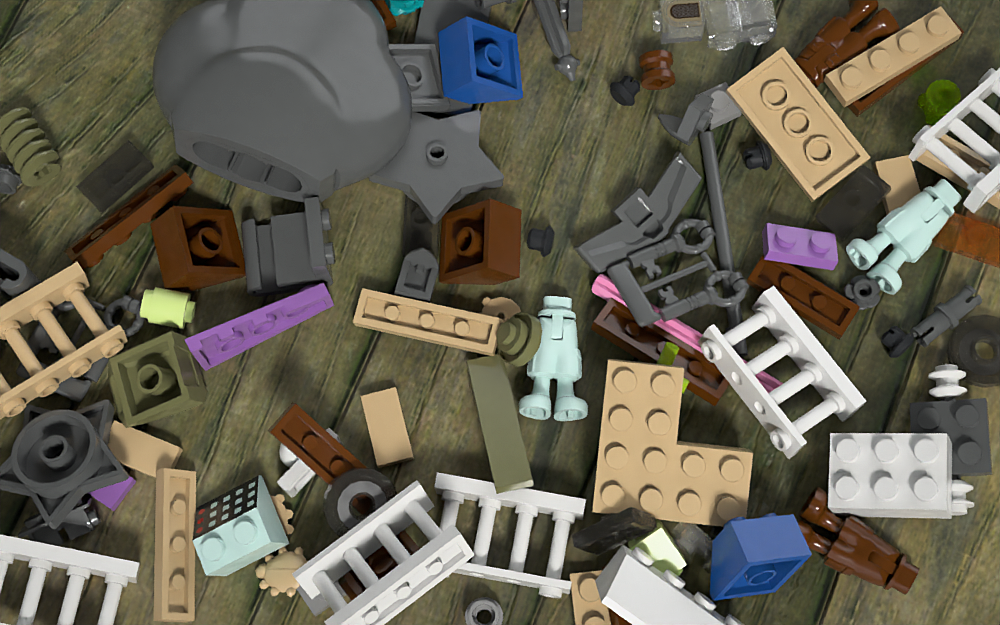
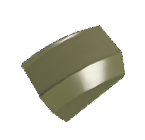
M170 331L109 358L108 380L118 418L126 428L156 421L205 403L208 391L205 388L198 361L190 352L184 340L187 338L186 336Z

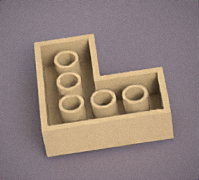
M615 359L607 360L592 512L721 527L727 521L736 517H745L746 519L753 452L747 448L677 441L684 378L683 367Z

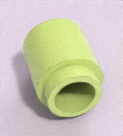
M155 287L154 290L146 289L141 303L140 317L147 318L149 323L184 329L186 322H193L196 302L190 301L189 293Z

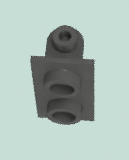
M91 496L84 500L80 499L56 529H52L44 521L41 513H38L24 521L25 527L21 529L17 536L22 538L28 535L30 541L59 546L64 544L59 530L65 528L70 540L95 530V525L100 524L101 520L95 509L89 512L87 508L93 501Z

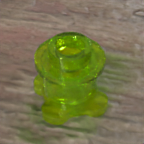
M942 79L931 83L926 93L920 94L917 99L918 106L923 108L925 112V121L930 125H935L961 101L960 89L949 80Z

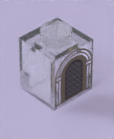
M659 0L658 10L652 11L653 31L660 32L661 44L702 41L705 27L702 0Z

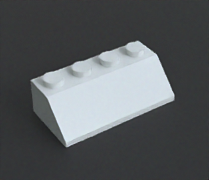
M622 545L595 580L601 602L632 625H744L730 614L724 618L714 611L716 605L702 593L697 592L694 596L683 588L685 582L672 571L666 569L662 573L652 566L654 560L638 547H635L632 551L625 545Z

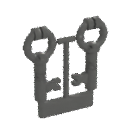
M683 219L673 228L670 238L627 255L626 261L608 268V275L638 326L644 327L660 319L666 322L706 304L734 307L745 297L749 285L741 272L735 273L729 270L716 271V267L710 257L704 252L712 244L713 238L716 235L707 220ZM689 227H695L703 242L695 246L687 245L681 232ZM674 251L687 254L699 253L704 260L642 287L639 286L629 269V265L632 269L641 266L646 270L645 274L648 279L651 280L653 279V274H656L658 277L662 273L659 266L654 264V260ZM705 267H708L710 272H714L705 281L702 291L685 299L679 300L674 296L671 286L666 287V292L663 289L658 290L660 299L665 301V306L659 309V313L654 311L644 294ZM721 279H728L736 292L735 296H730L729 298L719 297L717 290L713 287L714 283L721 281Z
M125 295L124 298L115 300L105 308V305L87 298L94 309L102 312L105 310L104 324L108 330L117 326V324H113L112 317L120 307L136 314V320H134L133 325L127 329L123 328L126 337L134 335L144 325L145 318L140 317L142 302ZM71 301L63 302L53 308L52 314L57 320L61 313L74 309L75 306ZM83 319L71 338L74 346L87 325ZM38 322V326H36L27 342L28 346L35 356H37L40 349H49L50 353L58 355L59 351L56 349V345L48 336L42 324ZM103 357L91 364V368L84 374V377L88 380L81 381L71 376L61 382L58 389L54 392L75 402H81L92 384L91 381L97 383L109 358ZM40 362L44 369L49 367L48 365ZM20 363L16 374L24 379L31 378L23 364Z

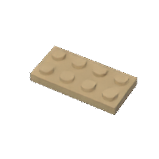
M784 47L726 89L727 95L811 202L815 201L871 158Z

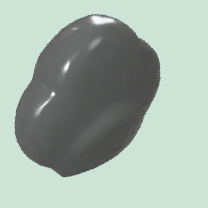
M209 0L181 14L163 34L156 49L152 73L153 89L160 110L173 131L176 153L224 179L269 195L304 202L305 198L319 197L320 202L332 196L335 191L369 178L386 167L405 144L411 129L412 96L410 87L400 66L390 54L386 25L379 11L370 0Z

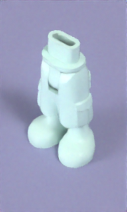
M941 179L934 187L928 186L924 188L922 192L915 195L901 208L898 207L884 217L877 224L878 234L867 241L859 238L853 239L846 247L848 256L857 268L867 270L877 261L878 255L890 243L893 244L894 250L884 260L875 265L866 274L867 279H874L879 284L880 290L885 293L895 294L902 286L901 278L897 273L898 269L904 261L915 263L928 250L932 239L946 224L949 217L954 214L953 207L962 199L961 195L945 179Z
M545 296L543 298V310L539 311L537 316L542 327L541 343L538 351L527 365V375L534 380L533 390L530 395L524 396L519 401V412L526 417L546 420L550 417L551 400L549 388L550 379L553 378L557 381L554 419L557 421H573L583 419L588 415L586 401L575 397L573 383L582 376V357L578 349L576 314L571 312V298Z

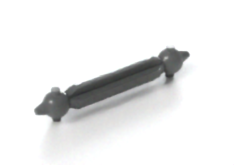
M534 0L551 50L559 58L554 68L561 74L566 75L570 82L576 80L575 71L577 66L580 65V60L570 55L571 45L555 1Z

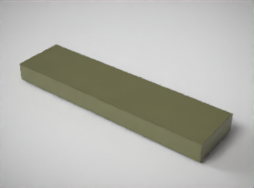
M495 354L494 357L485 356L467 360L496 494L534 486L504 361L501 360L498 354Z

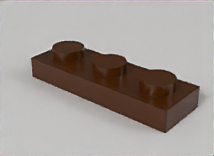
M764 254L746 281L748 285L761 293L774 286L797 315L839 340L860 308L857 304L789 263L764 260Z

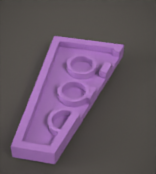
M324 283L319 285L312 284L302 288L297 294L184 340L190 352L203 369L207 371L334 306V303Z

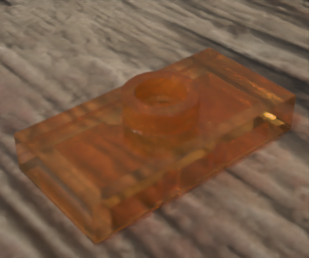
M957 213L949 217L946 224L938 232L934 246L1000 268V228Z

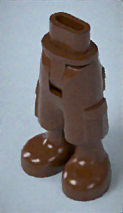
M848 0L850 8L843 18L840 16L831 18L819 29L815 38L806 45L798 57L793 59L815 88L824 83L826 74L867 51V44L876 38L883 41L900 31L897 21L889 10L882 8L878 11L879 5L877 0ZM871 18L860 31H850L859 22L867 21Z
M816 487L801 508L799 516L835 534V540L831 541L814 531L811 526L798 519L796 521L809 549L823 554V563L842 574L849 576L852 574L871 584L882 586L885 590H889L892 587L906 595L920 568L906 561L907 555L900 553L893 545L876 535L868 524H865L851 514L843 519L833 514L827 507V492L822 488Z

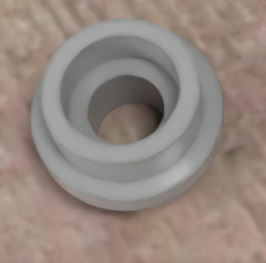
M481 597L468 605L465 612V621L467 625H502L503 612L495 600ZM486 610L491 613L492 618L489 623L481 624L477 621V615L480 611Z

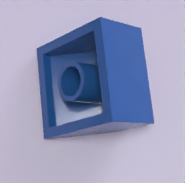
M467 16L438 32L444 97L467 104L519 100L523 98L517 34Z
M770 513L755 519L736 517L724 524V529L712 543L710 596L712 601L774 593L801 567L812 553L794 514L777 516L775 513Z

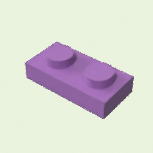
M766 223L762 231L764 260L834 270L838 263L836 236L834 233Z

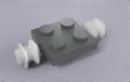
M945 364L936 366L935 371L928 374L929 379L936 381V387L930 389L929 394L941 401L909 403L911 433L948 434L952 443V515L967 514V508L974 507L975 505L973 502L966 500V493L973 490V486L961 480V477L992 475L988 401L986 398L956 400L967 393L966 388L959 386V380L966 377V372L958 370L957 365Z

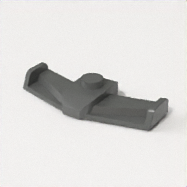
M676 152L648 196L640 187H636L611 210L620 221L619 223L574 246L573 249L593 271L600 274L609 267L626 260L627 255L657 244L669 233V228L702 180V177L681 152Z

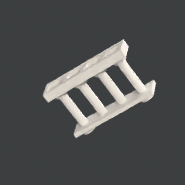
M993 68L989 69L979 80V86L934 126L930 128L928 125H925L914 136L912 142L916 145L908 157L914 162L928 150L968 184L967 189L971 192L963 205L972 213H975L1000 190V153L961 120L972 111L1000 134V115L983 102L992 92L1000 98V68L997 71ZM950 130L990 164L989 169L992 171L987 175L983 172L978 174L939 139Z
M772 286L764 291L752 306L753 311L756 313L755 315L723 335L714 324L709 326L699 339L698 344L701 346L705 358L716 365L769 433L773 445L778 450L783 451L786 457L790 459L807 443L802 437L803 433L832 413L836 414L842 422L845 421L866 400L783 296ZM763 326L767 327L778 343L745 364L732 346ZM785 355L790 356L801 372L768 393L755 375ZM808 384L813 385L824 401L791 423L778 405Z
M437 472L434 488L437 494L442 495L441 499L445 501L439 527L442 532L452 524L455 526L459 504H463L464 499L478 501V506L481 507L473 550L474 556L471 563L465 562L453 573L539 588V595L551 598H561L562 593L570 594L572 582L561 580L570 524H574L575 519L583 520L586 499L527 488L496 494L493 482ZM501 506L516 508L515 513L518 514L508 570L486 566L495 515ZM538 512L553 515L552 520L555 521L546 577L523 573L533 517H537Z
M417 480L292 573L311 599L321 593L335 613L324 621L326 625H384L474 556L471 548L453 524L442 532L427 514L435 506ZM415 522L430 542L413 555H410L396 535ZM384 546L398 566L379 580L364 559ZM352 569L366 590L347 604L333 583Z
M0 534V593L8 564H13L14 559L28 561V567L32 568L16 625H33L46 573L51 572L52 566L67 569L66 575L70 576L57 625H73L84 581L89 579L90 574L105 577L104 582L108 584L97 625L114 624L122 588L127 587L128 582L137 583L140 572L139 562Z

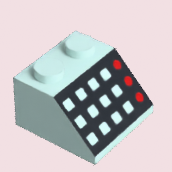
M261 475L196 508L192 541L206 576H228L290 544Z

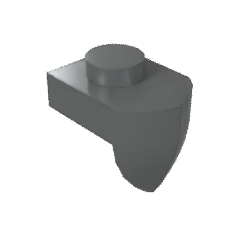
M701 93L689 104L683 119L666 114H659L658 119L672 137L690 146L699 132H704L710 124L713 113L709 112L714 99Z
M418 248L405 256L394 295L430 303L438 277L439 264L429 250Z

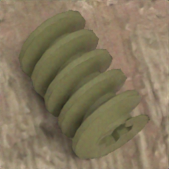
M19 107L0 118V147L6 153L9 162L13 164L15 172L20 175L22 183L26 186L35 187L56 177L61 171V166L55 164L59 158L58 153L51 150V142L44 139L45 133L38 128L37 120L31 118L30 109Z

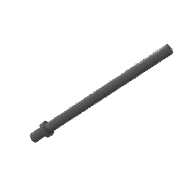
M710 131L703 132L699 136L714 232L716 233L715 239L720 271L729 270L735 272L714 134ZM722 279L724 297L735 296L736 292L728 279ZM740 303L734 307H726L729 323L726 333L743 322ZM746 338L732 346L740 357L748 355Z

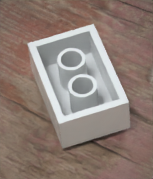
M830 433L828 508L836 516L848 517L851 514L854 517L952 519V443L948 434Z

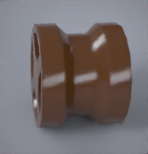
M653 50L639 57V67L643 70V75L640 79L643 88L647 90H662L675 84V73L671 71V66L674 62L671 52Z

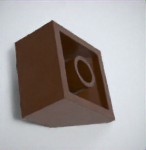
M490 198L445 214L442 217L439 282L443 284L497 285L520 278L522 210Z
M172 206L150 224L165 289L199 290L246 276L244 257L232 210Z

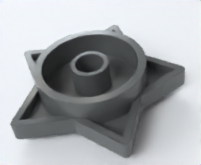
M475 110L440 120L412 112L411 129L405 144L386 167L369 177V181L402 190L410 199L418 203L431 223L436 224L454 203L461 201L469 193L503 186L504 175L479 148L481 111Z
M108 399L77 411H50L33 405L26 406L23 428L13 444L11 456L0 466V490L31 496L44 521L52 529H56L84 494L128 480V473L108 447L115 407Z

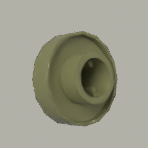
M519 312L500 325L496 339L498 355L502 361L519 367L532 359L541 343L542 327L538 318L525 312Z

